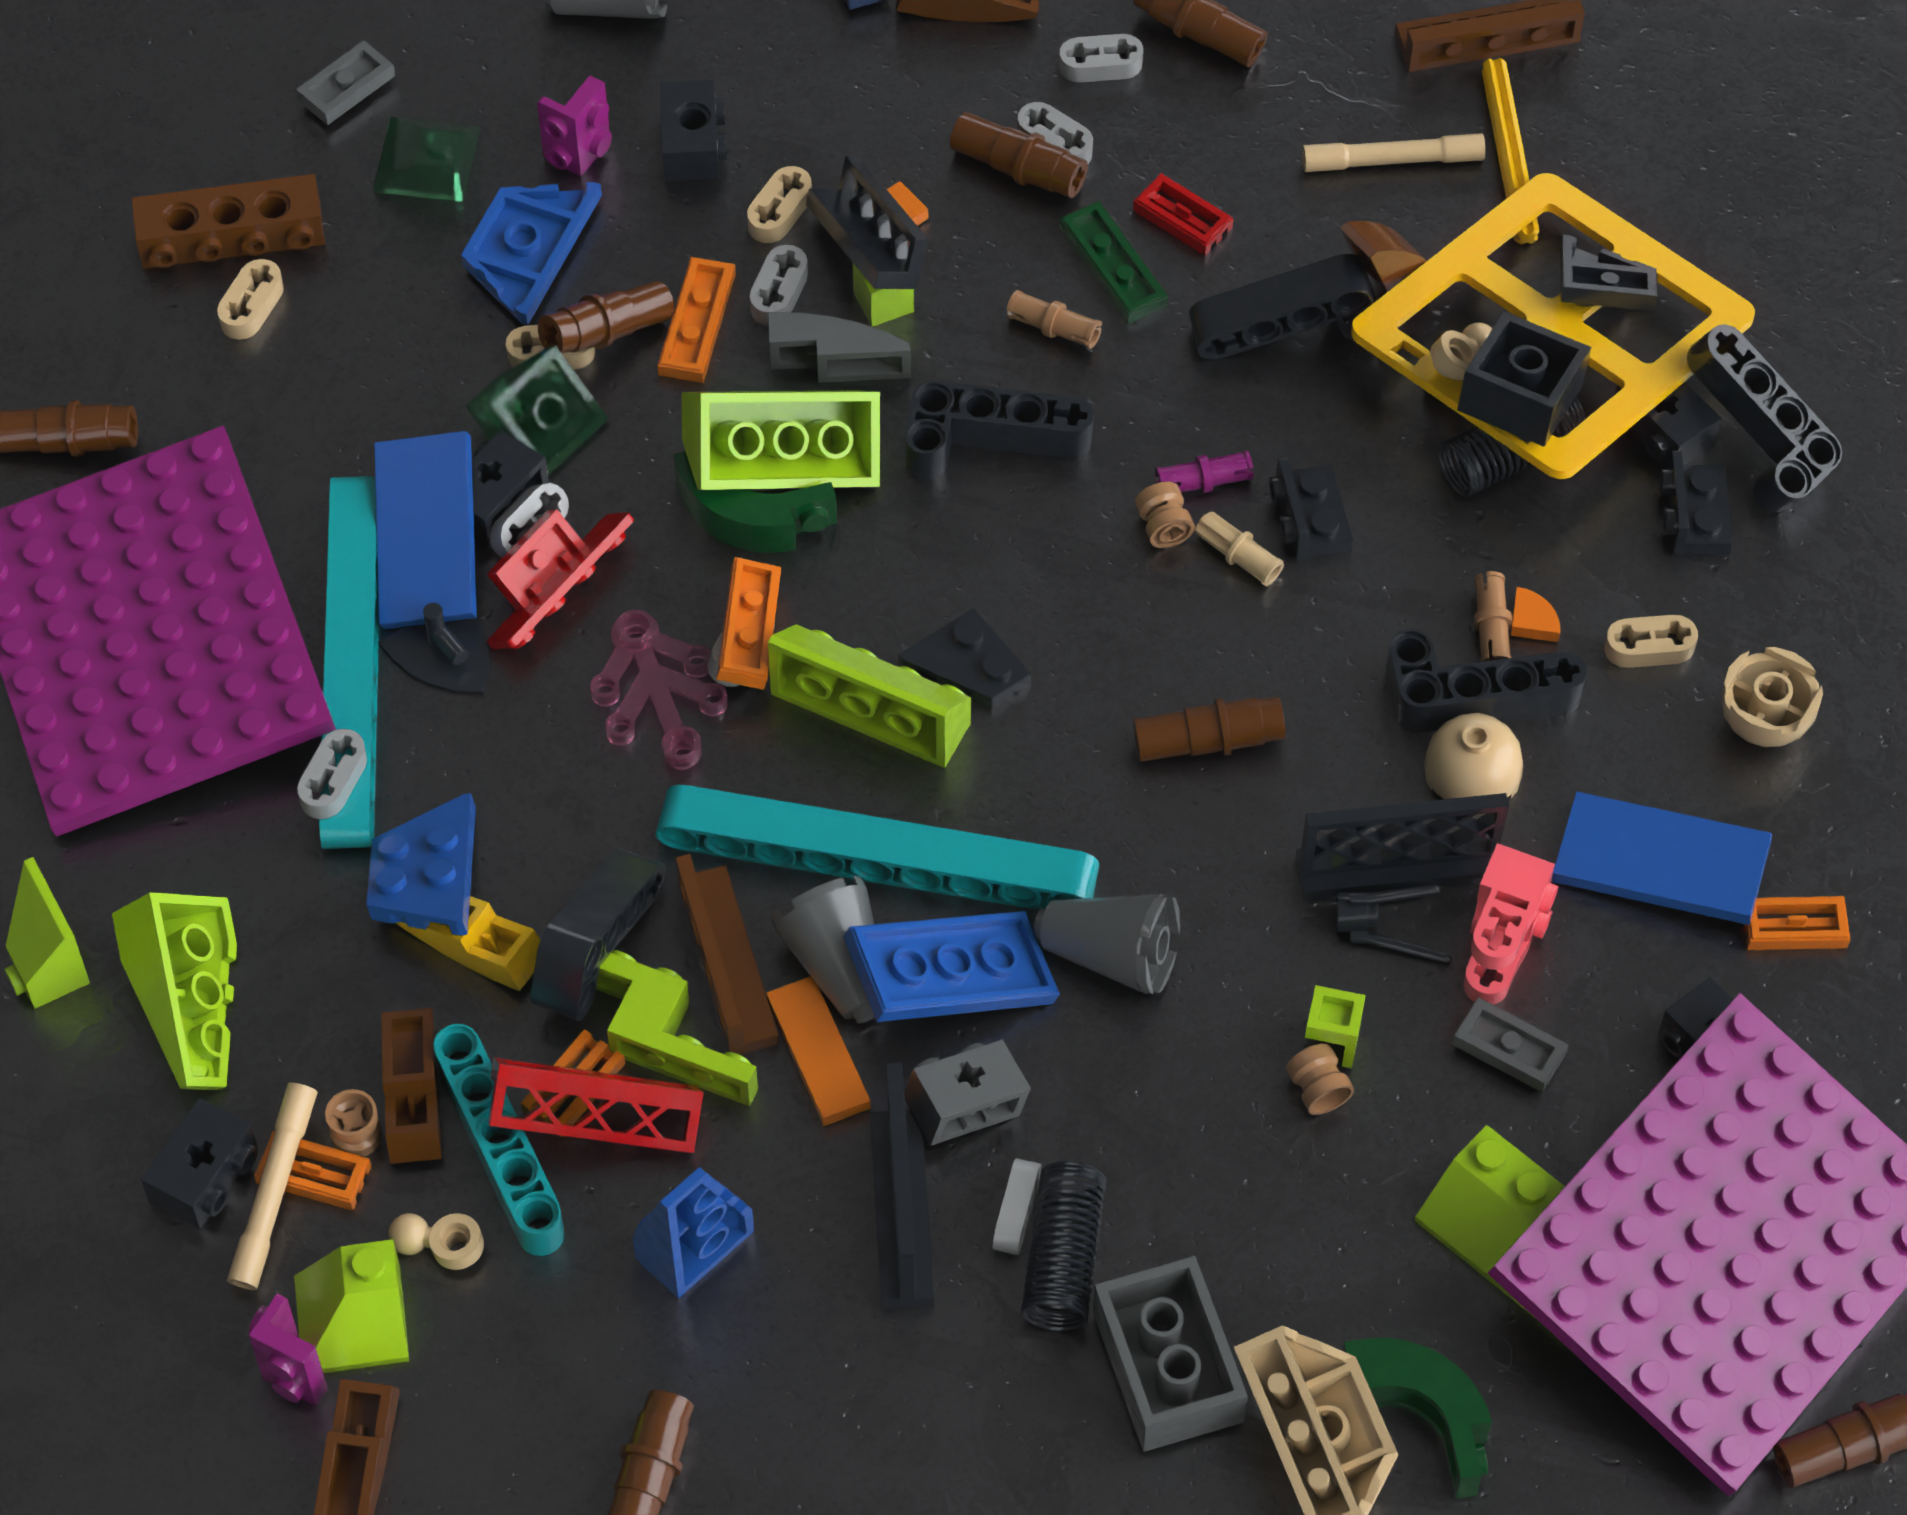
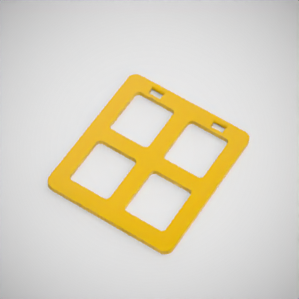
M1543 173L1533 177L1360 313L1353 320L1351 336L1364 349L1548 476L1556 479H1567L1575 475L1694 375L1687 362V353L1692 344L1718 325L1727 324L1744 333L1753 323L1755 309L1748 300L1559 176ZM1544 212H1551L1609 251L1620 254V256L1627 260L1638 261L1656 268L1657 282L1705 313L1708 318L1655 362L1644 363L1583 322L1602 306H1578L1574 303L1561 302V293L1553 298L1545 297L1487 257ZM1462 281L1511 314L1592 347L1588 366L1621 387V390L1566 436L1555 437L1552 435L1545 447L1531 441L1527 444L1510 432L1457 411L1463 380H1454L1441 375L1433 365L1430 351L1400 331L1398 327L1452 284ZM1404 348L1420 360H1418L1417 364L1413 365L1398 355L1397 352Z

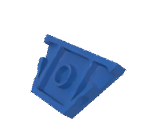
M586 182V190L559 191L558 184L539 185L536 188H525L523 186L500 187L461 254L463 267L521 324L529 325L602 196L601 184Z
M471 793L463 794L372 839L366 902L371 920L387 923L403 922L409 927L425 930L430 922L449 925L453 935H468L476 806Z

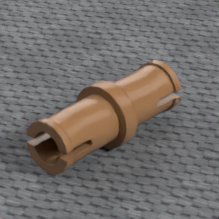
M1016 290L1008 302L1007 318L1042 330V334L1049 338L1060 336L1084 345L1088 349H1092L1100 337L1102 330L1100 328L1102 326L1100 320H1094L1067 310L1065 303L1057 300L1049 303L1027 295L1020 290Z
M1486 571L1487 583H1484V575L1482 573L1474 578L1477 613L1474 614L1473 623L1480 637V662L1512 658L1510 655L1508 629L1513 624L1512 614L1506 609L1505 576L1497 571Z

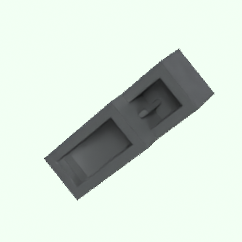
M768 312L771 370L817 368L818 383L911 378V347L909 342L859 322L827 315L799 312Z

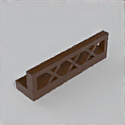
M1527 0L1396 23L1395 34L1408 71L1414 72L1578 43L1581 38L1585 12L1580 0L1570 2L1569 0Z
M690 854L675 857L679 891L728 1052L741 1055L779 1045L778 1032L726 865L695 872Z

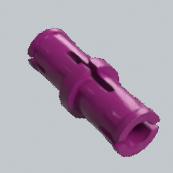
M1248 450L1209 459L1204 454L1196 456L1193 462L1162 468L1155 467V476L1159 477V479H1155V482L1176 483L1181 493L1202 489V493L1212 492L1214 486L1253 480L1254 472L1249 471V469L1253 468V463Z

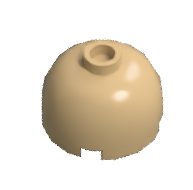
M1765 647L1764 653H1755L1750 656V651L1741 654L1729 666L1721 692L1723 714L1733 731L1748 743L1761 747H1780L1800 739L1814 723L1823 696L1822 685L1819 688V683L1814 677L1816 671L1812 665L1795 652L1778 647Z
M1481 713L1459 715L1443 723L1432 735L1424 760L1426 782L1432 790L1433 788L1436 794L1443 799L1506 793L1507 798L1511 795L1512 798L1518 791L1523 773L1520 742L1507 725L1493 716Z

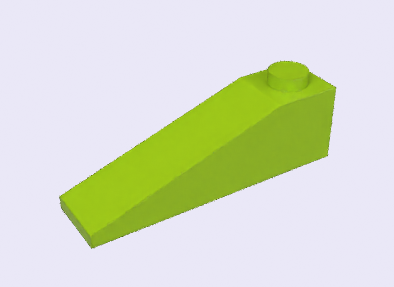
M149 892L112 913L121 963L180 1089L221 1090L227 1087L231 1034L225 1025L226 1005L233 1002L234 987L228 984L229 965L236 960L237 941L228 898Z

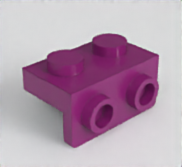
M589 75L565 106L545 96H542L537 102L543 157L555 168L560 170L566 169L582 177L597 157H602L607 152L612 141V134L609 129V105L606 99L605 82Z
M276 1294L268 1307L264 1305L259 1308L249 1326V1338L262 1378L272 1383L271 1386L274 1391L283 1398L295 1403L303 1399L317 1407L328 1388L316 1347L299 1338L288 1299L280 1294Z

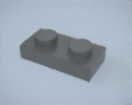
M363 40L296 89L298 101L326 125H329L395 77L394 66Z
M1479 997L1455 1033L1452 1044L1542 1093L1564 1059L1569 1044Z

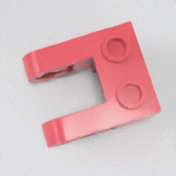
M1499 843L1495 847L1479 886L1476 910L1470 933L1473 934L1471 943L1472 955L1468 962L1463 982L1464 991L1470 1000L1476 1002L1479 997L1493 1005L1498 1004L1506 997L1514 976L1528 952L1533 937L1543 939L1553 911L1551 907L1558 891V886L1551 883L1554 863ZM1487 969L1496 970L1494 981L1490 983L1489 987L1480 984V978L1485 976Z

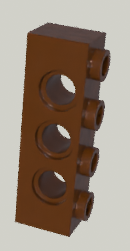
M315 174L132 197L135 238L143 269L154 267L166 268L177 264L199 261L211 262L222 258L244 255L256 256L267 252L290 249L301 250L312 246L326 245Z

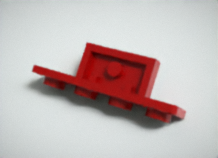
M557 509L547 510L487 573V576L515 609L507 620L486 641L492 649L512 648L515 650L529 642L535 634L533 628L543 617L550 616L559 610L566 601L564 595L572 586L589 578L596 569L594 563L604 553L612 551L626 538L624 531L634 522V518L630 513L623 512L605 515L581 540Z

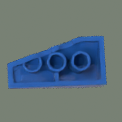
M699 1167L664 1197L653 1211L645 1216L637 1225L632 1236L635 1258L679 1299L754 1232L752 1208Z

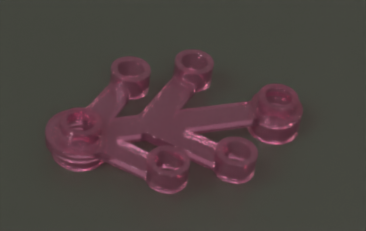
M637 609L626 611L618 617L612 627V642L616 648L603 671L594 676L590 683L591 697L596 704L600 706L615 704L620 698L619 680L633 658H635L640 672L617 712L612 713L606 719L607 738L615 745L630 743L636 734L635 720L650 696L664 731L662 738L664 760L668 765L678 770L690 769L699 762L702 756L701 738L695 729L683 726L670 691L699 702L700 710L708 716H718L726 711L728 707L727 691L719 683H704L691 678H699L708 674L707 664L711 652L706 646L701 644L690 645L660 633L656 620L645 611ZM635 633H639V634H642V635H643V636L638 637V638H630V637H629L630 635L635 634ZM654 652L683 662L684 671L689 676L659 665ZM695 657H701L705 659V661L701 664H692L691 662H689L691 659ZM602 686H610L613 688L612 691L608 693H600L599 691H597ZM709 696H718L721 698L720 701L716 703H708L707 701H705V699ZM617 725H626L629 727L624 732H616L612 730ZM680 749L690 751V753L684 755L674 754Z

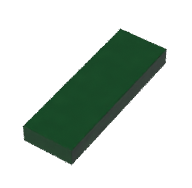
M1100 201L1060 218L1059 229L1127 324L1168 307V295Z

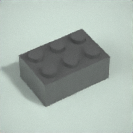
M1196 1256L1094 1285L1093 1313L1143 1452L1245 1422L1248 1395Z

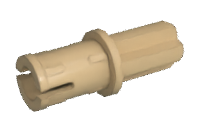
M1215 512L1204 514L1199 519L1195 527L1196 534L1226 556L1225 561L1229 565L1236 563L1261 581L1264 586H1269L1276 580L1284 567V561L1275 557L1253 541L1252 533L1249 531L1242 533Z

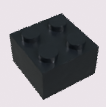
M1504 311L1465 371L1457 411L1545 447L1583 386L1592 347Z

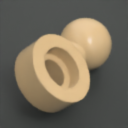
M1473 323L1467 326L1462 333L1454 330L1446 331L1431 346L1430 354L1435 369L1444 377L1463 380L1467 367L1492 331V328L1484 323Z
M406 1213L395 1218L388 1230V1239L394 1240L397 1252L403 1255H414L421 1252L425 1247L431 1248L435 1260L441 1266L452 1270L471 1266L480 1258L484 1249V1239L478 1223L472 1217L460 1213L442 1217L433 1227H429L421 1216ZM455 1243H466L465 1247L459 1250H450Z

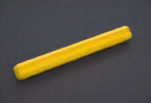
M1489 58L1483 62L1482 77L1507 199L1530 180L1507 63L1502 58L1495 60ZM1537 218L1513 236L1518 244H1532L1538 240L1540 230Z

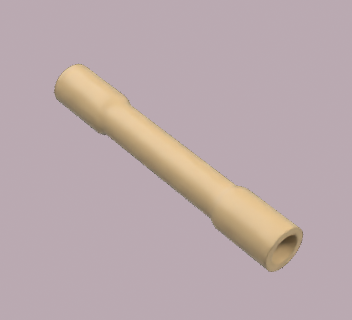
M1483 133L1448 135L1437 139L1362 144L1327 143L1302 146L1304 172L1434 161L1454 163L1485 160V139Z
M288 1083L275 1123V1135L245 1232L239 1239L227 1278V1282L234 1286L249 1290H257L270 1249L272 1230L300 1140L305 1135L318 1093L309 1086L299 1083Z

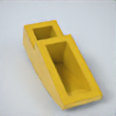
M470 896L468 935H453L449 925L430 922L426 930L409 927L403 922H395L413 936L447 957L519 992L534 973L540 938L536 931L530 927L497 916L490 903Z

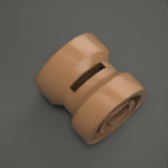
M1173 482L1153 484L1141 491L1135 499V506L1142 520L1147 521L1146 533L1150 543L1157 548L1176 546L1186 541L1195 531V524L1190 513L1182 508L1184 498L1180 488Z
M1317 1044L1308 1047L1296 1054L1286 1065V1071L1292 1082L1297 1086H1301L1303 1090L1302 1101L1308 1112L1312 1115L1328 1113L1340 1107L1354 1093V1087L1348 1076L1339 1072L1337 1068L1338 1058L1329 1044Z
M355 1089L344 1090L334 1095L328 1102L325 1110L326 1122L334 1148L363 1157L373 1153L380 1145L382 1129L376 1103L372 1097L364 1091Z

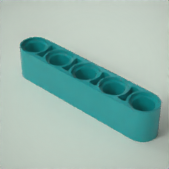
M456 1023L448 1025L439 1031L433 1044L441 1080L519 1244L531 1255H549L561 1246L565 1235L559 1202L524 1130L494 1127L488 1124L494 1081L490 1078L492 1063L479 1036L473 1028L465 1024ZM457 1052L469 1053L468 1056L460 1060L449 1058ZM505 1092L502 1115L517 1117ZM477 1093L489 1095L486 1099L478 1102L468 1100L469 1097ZM503 1134L509 1136L502 1143L488 1142L494 1135ZM524 1176L530 1179L527 1183L520 1186L508 1184L514 1177ZM536 1219L551 1221L544 1228L533 1229L528 1227L529 1223Z

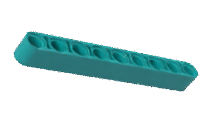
M375 476L331 477L323 694L336 730H353L363 739L367 763L339 813L331 818L319 819L322 849L372 847V839L374 838L379 657ZM346 748L342 754L334 752L337 763L336 767L344 755L353 756L351 749ZM329 781L320 793V796L323 794L331 796L328 786Z
M673 785L667 789L655 833L658 841L677 850L849 879L859 876L863 881L1039 911L1042 908L1046 909L1052 900L1093 898L1100 866L1094 856L1073 849L689 785Z

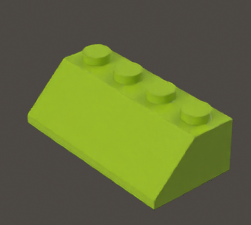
M862 390L682 392V442L698 490L807 488L828 482L832 483L833 488L880 487V392Z
M796 624L773 634L768 641L771 695L943 768L947 766L971 724V697L966 696L958 688L948 684H937L921 677L915 670L909 667H897L878 659L872 652L866 649H854L837 642L821 630H809Z
M1486 1125L1453 1159L1415 1216L1414 1221L1525 1309L1487 1272L1565 1186Z

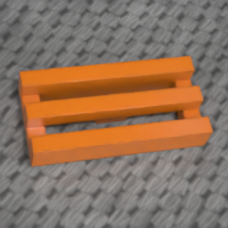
M1844 896L1757 898L1750 925L1744 924L1745 933L1748 934L1746 941L1747 950L1848 948L1850 943ZM1835 913V917L1808 918L1806 915L1788 916V918L1758 919L1757 915Z
M584 1029L553 1066L573 1068L587 1051L589 1054L576 1069L591 1071L602 1060L605 1064L598 1072L617 1074L626 1063L623 1054L617 1050L613 1053L609 1050L608 1044L602 1040L599 1042L595 1041L593 1035ZM536 1090L544 1101L552 1093ZM531 1092L521 1102L522 1111L526 1114L539 1105ZM565 1095L549 1107L553 1114L571 1095ZM577 1096L558 1120L560 1123L573 1125L588 1107ZM588 1097V1099L591 1101V1103H593L594 1100L596 1099V1098H590V1097ZM545 1111L534 1118L535 1120L552 1122Z
M275 1131L272 1132L254 1174L256 1184H260ZM301 1139L296 1155L353 1172L351 1176L324 1169L316 1164L294 1160L290 1173L341 1187L345 1190L289 1175L284 1192L354 1211L357 1203L356 1196L358 1193H361L364 1186L363 1179L365 1175L369 1174L372 1167L370 1158Z

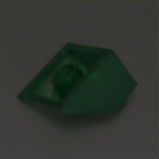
M391 116L373 185L374 192L463 202L480 133L479 125Z
M556 345L549 346L495 378L465 406L490 440L502 429L545 456L548 475L609 419Z

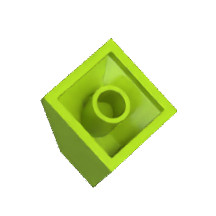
M31 857L23 862L6 942V949L12 965L4 968L15 994L18 996L26 992L33 1008L36 1009L90 984L74 934L34 857Z
M393 1239L340 1246L294 1276L299 1338L316 1347L323 1373L409 1361L400 1264Z

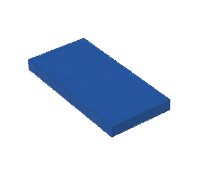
M467 431L374 442L379 625L384 629L424 625L423 608L429 603H438L442 607L444 622L477 618L471 436Z
M1576 791L1554 867L1553 882L1750 925L1771 846L1772 833Z
M1026 911L851 926L843 936L876 1022L1054 1004L1060 995Z

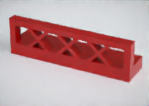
M493 1058L490 1078L494 1081V1088L488 1119L489 1126L694 1153L704 1094L696 1085ZM506 1086L528 1089L539 1103L537 1107L522 1118L502 1115ZM536 1090L554 1092V1094L544 1101ZM567 1094L579 1096L590 1110L588 1114L573 1125L560 1123L549 1108ZM588 1097L605 1099V1101L595 1108ZM618 1101L630 1103L641 1117L640 1120L625 1131L611 1130L600 1115ZM639 1104L656 1106V1108L645 1114ZM669 1108L687 1111L683 1139L662 1137L651 1121ZM545 1111L552 1122L535 1120L534 1118ZM596 1118L603 1129L587 1127L586 1125ZM647 1126L653 1135L638 1134L636 1132Z

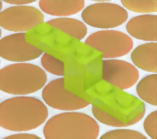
M613 950L600 965L596 990L622 999L607 1029L609 1050L613 1053L617 1050L629 1062L750 1106L758 1091L756 1066L737 1053L726 1052L722 1054L704 1047L700 1041L691 1036H675L690 1006L688 981L683 980L679 974L668 968L659 967L654 969L637 963L633 957L622 951Z

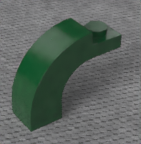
M686 451L673 454L676 483L685 508L704 531L725 544L761 553L796 550V533L804 531L816 532L824 529L826 526L837 524L836 495L831 482L780 494H764L749 489L698 490Z
M1366 1338L1344 1341L1342 1351L1355 1356L1358 1360L1378 1408L1399 1407L1410 1410L1422 1416L1435 1428L1445 1449L1455 1499L1477 1496L1481 1477L1488 1474V1462L1483 1443H1487L1492 1421L1483 1397L1470 1378L1448 1358L1421 1344L1395 1338Z

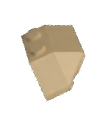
M1283 1325L1234 1346L1304 1515H1368L1399 1454L1356 1357L1318 1340L1298 1334L1297 1331Z

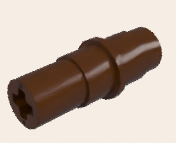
M1133 0L1134 6L1149 13L1151 18L1172 28L1175 36L1179 38L1186 36L1206 48L1211 47L1246 67H1250L1257 60L1267 40V31L1235 15L1227 7L1214 0Z
M968 112L961 114L951 133L950 148L952 150L989 164L991 168L1014 177V182L1022 186L1032 184L1051 193L1057 192L1073 198L1078 194L1085 181L1088 162L1085 159L1072 155L1070 151L1046 142L1045 137L1035 132L1029 135L1009 126L1003 127Z
M661 281L649 282L624 291H612L600 296L596 293L587 294L579 299L577 303L561 307L553 313L543 315L538 322L539 340L546 352L552 356H558L567 352L575 353L591 347L603 349L609 347L616 339L629 336L637 330L668 321L674 313L673 297L668 287Z
M71 400L68 402V405L41 406L39 409L0 410V453L41 451L42 453L70 452L73 457H81L84 455V452L134 448L138 440L137 414L132 405H82L78 400Z
M1279 696L1262 699L1253 697L1224 702L1223 698H1215L1214 704L1183 708V711L1133 719L1134 736L1140 762L1186 754L1196 756L1222 752L1223 756L1231 755V750L1259 746L1264 745V742L1286 739L1285 720Z
M650 1390L648 1392L643 1410L638 1413L629 1443L621 1447L619 1455L623 1461L613 1488L615 1493L607 1515H659L661 1507L665 1506L674 1477L681 1475L683 1465L679 1460L689 1433L688 1424L694 1409V1404L691 1401L668 1391Z
M1898 1393L1871 1404L1860 1401L1853 1405L1852 1411L1827 1419L1822 1425L1778 1440L1773 1446V1453L1784 1481L1789 1487L1793 1488L1839 1470L1847 1471L1872 1461L1878 1465L1885 1463L1889 1455L1907 1449V1393L1903 1395Z

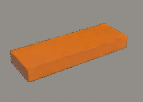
M690 257L657 365L659 376L704 383L735 279V264Z
M734 557L730 571L716 680L764 690L769 671L768 641L774 631L781 567Z
M810 976L767 992L766 997L770 1010L823 1127L871 1109V1100L821 991L813 978Z

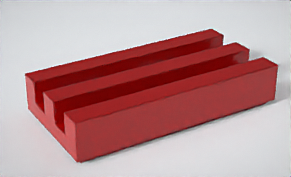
M1162 173L1133 201L1134 212L1204 256L1211 251L1213 243L1217 245L1220 242L1223 232L1228 233L1233 228V217ZM1157 192H1162L1163 194H1165L1166 196L1170 197L1178 203L1174 204L1173 202L1169 201ZM1191 211L1197 214L1198 216L1202 217L1206 221L1210 222L1211 224H1213V226L1211 227L1205 222L1198 219L1197 217L1193 216L1191 214Z

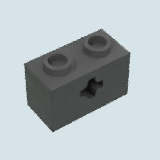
M1002 1039L987 1045L982 1043L972 1044L963 1049L959 1054L941 1060L929 1058L922 1061L912 1070L904 1095L908 1107L930 1146L1020 1116L1031 1088Z

